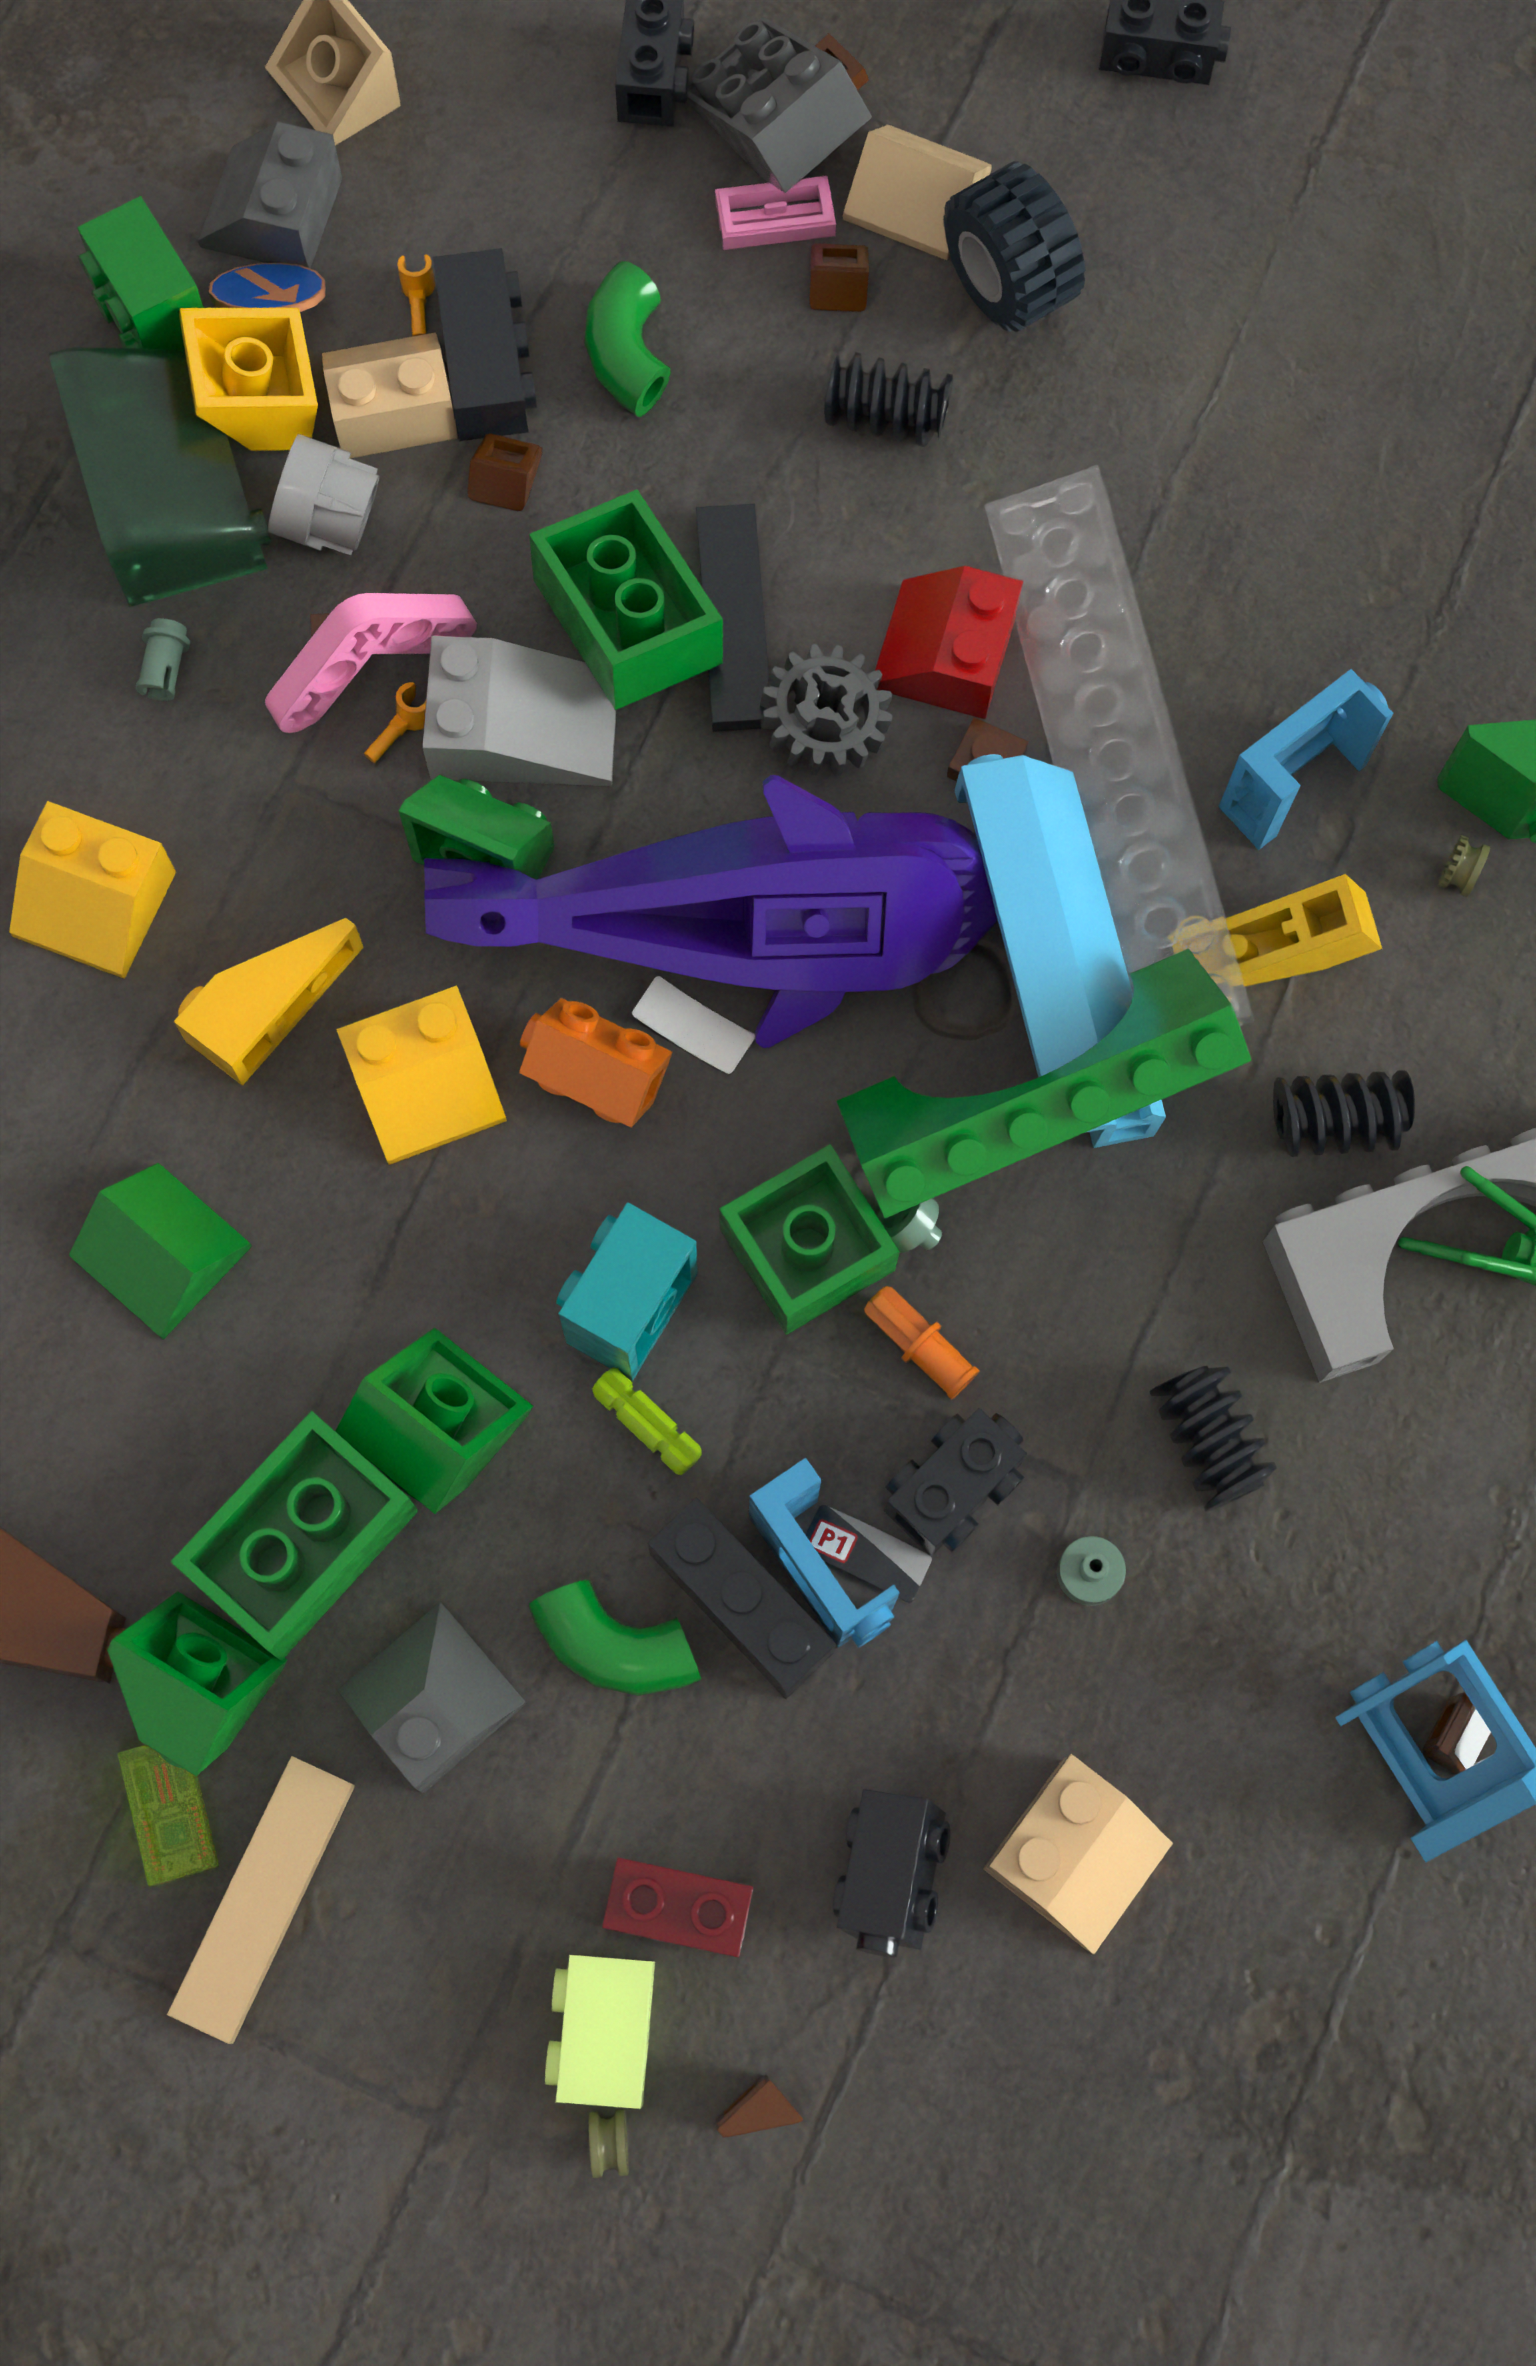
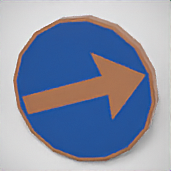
M257 263L236 267L218 275L210 282L209 298L216 308H299L300 312L316 306L325 297L326 286L325 279L317 271L302 265Z

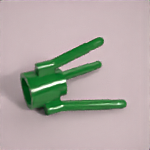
M1469 1166L1463 1167L1460 1170V1175L1475 1186L1477 1190L1530 1228L1529 1231L1525 1234L1521 1232L1513 1233L1505 1244L1501 1258L1408 1237H1401L1398 1240V1246L1402 1249L1509 1275L1536 1286V1215Z

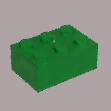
M638 489L529 534L533 580L615 710L723 664V618Z
M311 1410L170 1562L268 1652L282 1661L414 1517L418 1509L404 1492Z

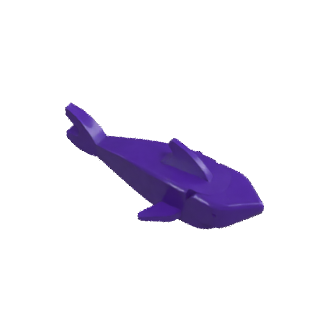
M778 775L767 777L763 781L762 787L773 816L732 822L692 832L537 880L518 870L488 862L466 859L424 858L426 934L446 941L472 946L513 947L540 942L695 978L738 986L775 990L755 1030V1041L762 1048L772 1047L831 1014L841 1003L845 992L902 989L920 982L930 974L952 968L976 946L997 923L998 919L976 834L965 826L947 817L922 812H869L857 820L854 812H840L833 805Z

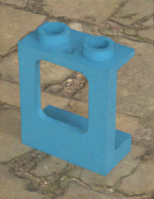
M1350 669L1239 755L1218 807L1258 850L1277 836L1301 786L1292 775L1333 744L1358 771L1366 767L1393 715L1381 691L1373 684L1363 682Z
M804 1458L749 1496V1518L837 1647L839 1648L852 1639L859 1648L877 1637L891 1625L889 1621L895 1617L891 1611L900 1593L895 1585H892L858 1610L855 1608L794 1519L818 1502L821 1484L820 1477L809 1461Z
M1467 1640L1462 1641L1445 1652L1438 1641H1435L1402 1661L1409 1673L1393 1682L1389 1681L1384 1672L1376 1675L1349 1692L1355 1704L1335 1717L1340 1726L1356 1717L1360 1719L1426 1824L1411 1837L1412 1842L1425 1862L1536 1805V1748ZM1440 1671H1448L1456 1677L1497 1743V1749L1494 1754L1449 1778H1441L1433 1772L1394 1709V1699L1397 1695Z

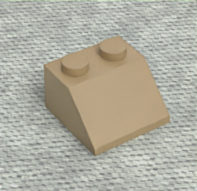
M436 332L322 353L323 371L340 449L351 452L350 458L458 439L451 396Z
M1070 1754L1061 1760L986 1863L983 1870L1090 1954L1094 1955L1173 1843L1126 1795L1074 1755Z

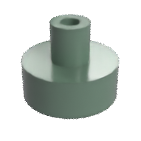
M933 1198L887 1218H884L881 1209L877 1215L900 1253L910 1251L918 1245L925 1250H930L937 1245L942 1236L941 1229L935 1225L939 1215V1206Z
M1096 1536L1083 1537L1071 1543L1061 1555L1057 1565V1579L1062 1591L1074 1602L1086 1606L1100 1605L1110 1600L1122 1587L1126 1575L1125 1561L1119 1549L1110 1541ZM1090 1565L1096 1566L1098 1572L1092 1571Z

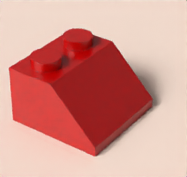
M960 566L904 579L875 671L880 670L883 674L876 690L891 691L893 695L986 719L1017 615L1023 581L969 566Z

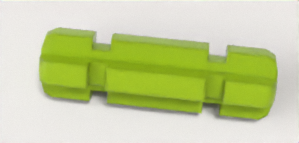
M613 1367L606 1371L592 1388L594 1397L609 1411L615 1409L617 1411L616 1418L653 1453L659 1450L662 1453L660 1456L661 1460L675 1474L682 1475L691 1469L702 1454L700 1445L685 1431L679 1434L676 1431L678 1429L676 1427L677 1424L641 1390L635 1392L632 1389L634 1387L632 1385L633 1382L618 1368Z

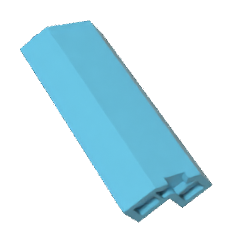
M997 754L984 755L972 760L968 765L961 766L955 786V794L958 803L968 802L1038 1077H1041L1082 1055L1109 1034L1126 1014L1133 998V992L1073 772L1023 755L1004 759L1001 755ZM1162 1100L1087 1131L1090 1133L1093 1148L1154 1137L1166 1118Z

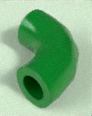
M621 261L606 274L588 305L584 344L597 380L625 409L635 416L641 417L661 397L670 379L671 370L668 365L652 354L642 339L643 325L659 306L661 301L660 293L655 283L642 269L631 262Z
M582 1580L557 1588L534 1599L528 1605L535 1625L558 1661L595 1687L641 1696L682 1688L702 1680L677 1617L659 1625L644 1628L622 1625L606 1613L597 1599L590 1580Z

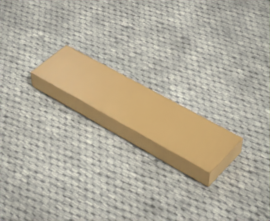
M291 1756L168 2011V2016L225 2043H234L353 1792L354 1784Z

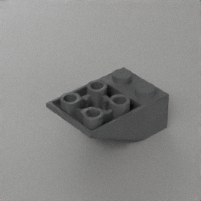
M761 17L758 21L751 22L741 28L735 35L734 42L715 59L705 61L698 66L688 82L686 102L760 177L784 193L789 191L872 118L840 60L765 17Z

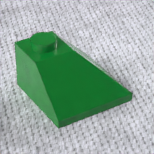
M179 1591L113 1638L107 1650L139 1741L160 1753L161 1757L169 1764L183 1768L195 1776L228 1749L283 1671L288 1660L284 1658L281 1661L268 1652L254 1638Z

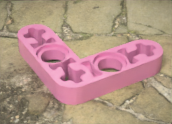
M357 594L338 604L268 693L265 705L282 732H299L316 723L327 712L372 654H430L432 636L471 637L477 628V622L461 597L454 594Z

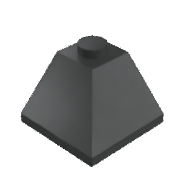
M441 1601L337 1690L386 1755L411 1785L422 1793L429 1790L527 1704Z

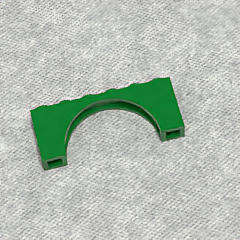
M1188 948L1130 973L1134 985L1133 998L1120 1022L1109 1034L1088 1051L1041 1077L992 1093L943 1098L912 1092L899 1083L895 1076H892L837 1100L855 1151L884 1218L1252 1061L1231 1002Z

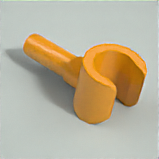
M425 254V267L418 272H410L407 270L405 256L403 255L398 259L397 266L402 292L405 296L409 297L411 305L412 337L426 334V297L430 296L435 289L432 261Z
M405 683L397 690L396 715L364 752V755L371 762L376 763L406 730L417 731L424 729L426 701L419 707H409L416 696L415 683Z

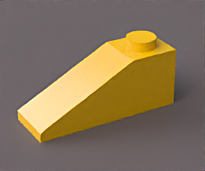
M1346 874L1171 939L1174 954L1189 948L1221 991L1325 970L1382 949L1366 892Z
M347 918L341 919L217 973L205 987L198 986L194 988L182 1001L178 1010L179 1016L174 1020L185 1042L243 1086L364 948L356 925Z

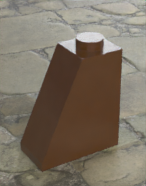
M0 1527V1663L110 1683L114 1668L107 1650L112 1639L125 1630L126 1617Z

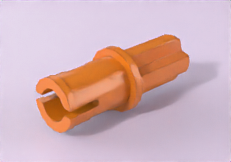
M885 1286L880 1289L864 1308L865 1315L904 1352L901 1359L905 1363L912 1360L947 1393L951 1400L964 1390L980 1372L976 1366L973 1367L939 1333L942 1326L938 1322L931 1325L893 1287Z

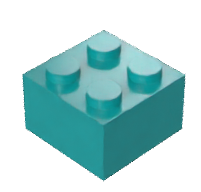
M627 1202L618 1218L608 1215L602 1222L590 1246V1249L594 1250L596 1254L584 1273L574 1270L559 1292L556 1304L562 1307L558 1314L566 1343L610 1369L613 1367L618 1368L628 1379L633 1381L696 1278L698 1265L696 1240Z

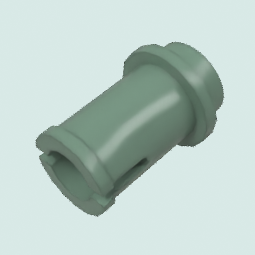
M156 618L151 621L150 627L143 630L142 640L145 642L146 648L139 680L136 682L135 687L139 694H146L147 688H150L147 698L158 701L174 699L182 653L190 649V640L186 636L187 628L181 623L170 619Z

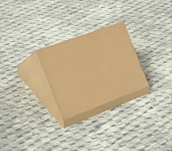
M303 0L265 68L316 131L333 134L335 145L401 106L392 55L348 0Z
M890 125L869 131L845 205L843 220L947 260L950 254L943 224L945 204L950 200L951 196L988 176L992 165Z

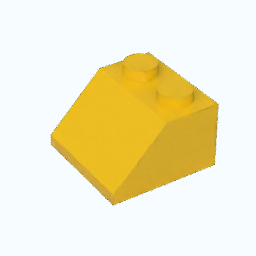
M180 308L179 318L197 416L251 451L290 450L298 434L312 438L318 404L299 308Z
M47 801L20 854L9 933L12 937L125 979L176 871L162 843Z
M457 985L336 1029L388 1165L507 1121L480 1043Z

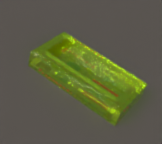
M147 1745L119 1752L118 1758L148 1887L160 1886L219 1868L198 1775L195 1776L183 1768L169 1764L161 1757L160 1753Z

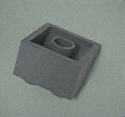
M276 122L232 146L198 239L200 248L265 263H288L302 265L311 269L342 181L333 134Z

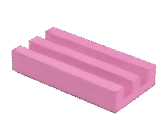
M828 176L803 178L786 193L771 183L715 189V204L718 211L719 228L722 233L723 250L836 236V220ZM819 199V202L787 206L789 202ZM764 206L763 209L738 212L730 211L731 209Z

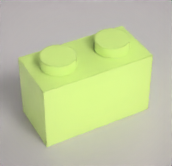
M569 1955L568 1969L556 1968L552 1995V2012L564 2013L561 2042L549 2041L545 2070V2085H557L556 2102L642 2108L655 1962Z

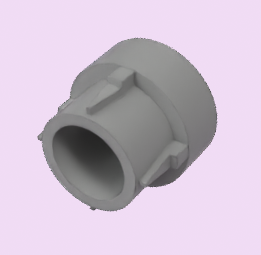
M298 434L292 444L280 477L270 514L268 533L319 551L325 546L352 555V551H356L359 546L373 505L379 482V475H376L378 468L350 459L351 452Z

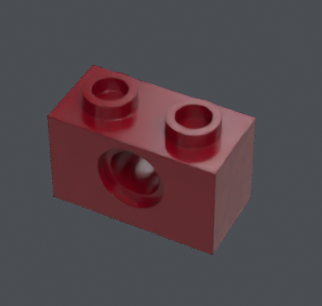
M617 1857L602 1928L739 1958L753 1886Z

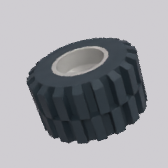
M1018 161L1011 162L951 196L950 200L946 202L943 224L952 263L972 300L994 324L999 325L1005 331L1018 332L1081 294V289L1084 288L1085 261L1076 228L1057 193L1040 173L1037 174L1031 166L1025 163L1021 165Z

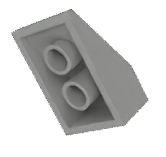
M432 636L423 737V751L431 779L440 774L452 780L465 778L472 781L612 786L616 710L585 662L494 638Z

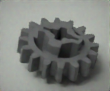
M812 644L807 660H803L797 653L792 651L787 656L785 669L774 666L771 670L768 681L771 687H764L760 705L766 708L763 711L760 725L761 729H776L772 734L769 744L772 750L781 749L785 746L791 750L787 761L788 765L792 767L803 758L809 761L810 775L816 776L821 764H830L834 775L841 776L846 760L849 759L854 766L860 769L865 765L868 757L867 750L873 753L879 752L885 738L882 733L888 732L893 715L885 711L889 707L892 694L891 691H876L883 674L880 670L865 674L861 670L865 660L864 655L860 653L851 662L843 659V648L841 645L834 647L831 656H823L818 645ZM793 690L796 694L794 700L796 707L794 713L789 715L787 697ZM863 706L865 722L859 730L857 727L859 719L856 716V711L858 707Z

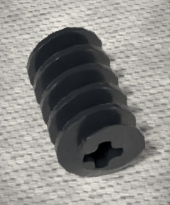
M837 352L825 397V422L827 425L834 426L844 411H846L848 428L852 431H857L866 417H869L871 434L877 437L883 433L889 422H892L893 438L898 442H902L911 428L914 427L916 444L919 447H925L934 433L938 434V440L940 438L950 401L953 375L947 373L939 387L935 389L932 388L930 369L924 368L916 382L910 383L908 368L905 363H901L893 377L888 378L886 377L884 358L878 357L870 372L867 373L863 372L861 353L855 352L847 367H841L839 352Z
M1398 1070L1390 1080L1385 1072L1376 1071L1372 1072L1365 1082L1360 1074L1347 1073L1340 1084L1334 1075L1324 1074L1317 1080L1315 1086L1310 1077L1297 1076L1293 1080L1291 1088L1284 1078L1277 1077L1274 1081L1273 1111L1280 1139H1284L1287 1151L1291 1157L1298 1156L1302 1138H1309L1315 1155H1323L1328 1136H1334L1341 1154L1349 1152L1353 1135H1359L1364 1151L1373 1152L1379 1133H1384L1391 1151L1399 1150L1403 1132H1408L1413 1126L1415 1116V1094L1411 1077L1407 1071Z
M1203 1366L1176 1376L1149 1391L1151 1396H1172L1159 1410L1162 1420H1183L1170 1434L1172 1442L1177 1444L1194 1443V1446L1181 1458L1184 1467L1205 1466L1206 1468L1192 1482L1195 1490L1217 1491V1494L1204 1506L1206 1512L1227 1505L1264 1486L1263 1482L1277 1469L1274 1462L1254 1463L1252 1457L1265 1445L1263 1438L1242 1439L1240 1435L1254 1421L1252 1415H1231L1229 1409L1242 1397L1240 1390L1220 1392L1217 1387L1231 1373L1228 1366L1214 1368Z

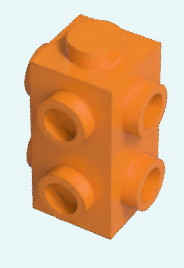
M560 998L543 1015L535 1013L527 1023L520 1040V1047L527 1051L519 1073L537 1081L542 1089L551 1094L567 1096L592 1108L599 1117L606 1121L622 1123L632 1128L654 1104L673 1052L656 1044L655 1040L643 1031L631 1028L625 1029L600 1017L598 1012L587 1004Z

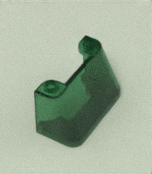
M71 347L49 353L98 531L109 562L129 607L268 569L261 546L271 544L272 541L262 508L251 511L249 509L227 435L196 415L185 350Z

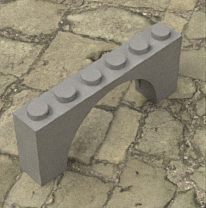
M1536 1128L1510 1140L1511 1147L1493 1153L1490 1152L1487 1145L1476 1147L1452 1159L1454 1166L1433 1173L1430 1165L1419 1166L1396 1176L1393 1179L1394 1186L1373 1192L1370 1184L1358 1186L1335 1197L1336 1205L1314 1212L1311 1204H1305L1287 1210L1275 1218L1277 1224L1274 1225L1263 1240V1244L1319 1383L1377 1364L1394 1349L1387 1330L1383 1302L1384 1278L1392 1249L1404 1227L1430 1208L1460 1198L1485 1196L1460 1175V1170L1463 1167H1471L1515 1200L1536 1207Z

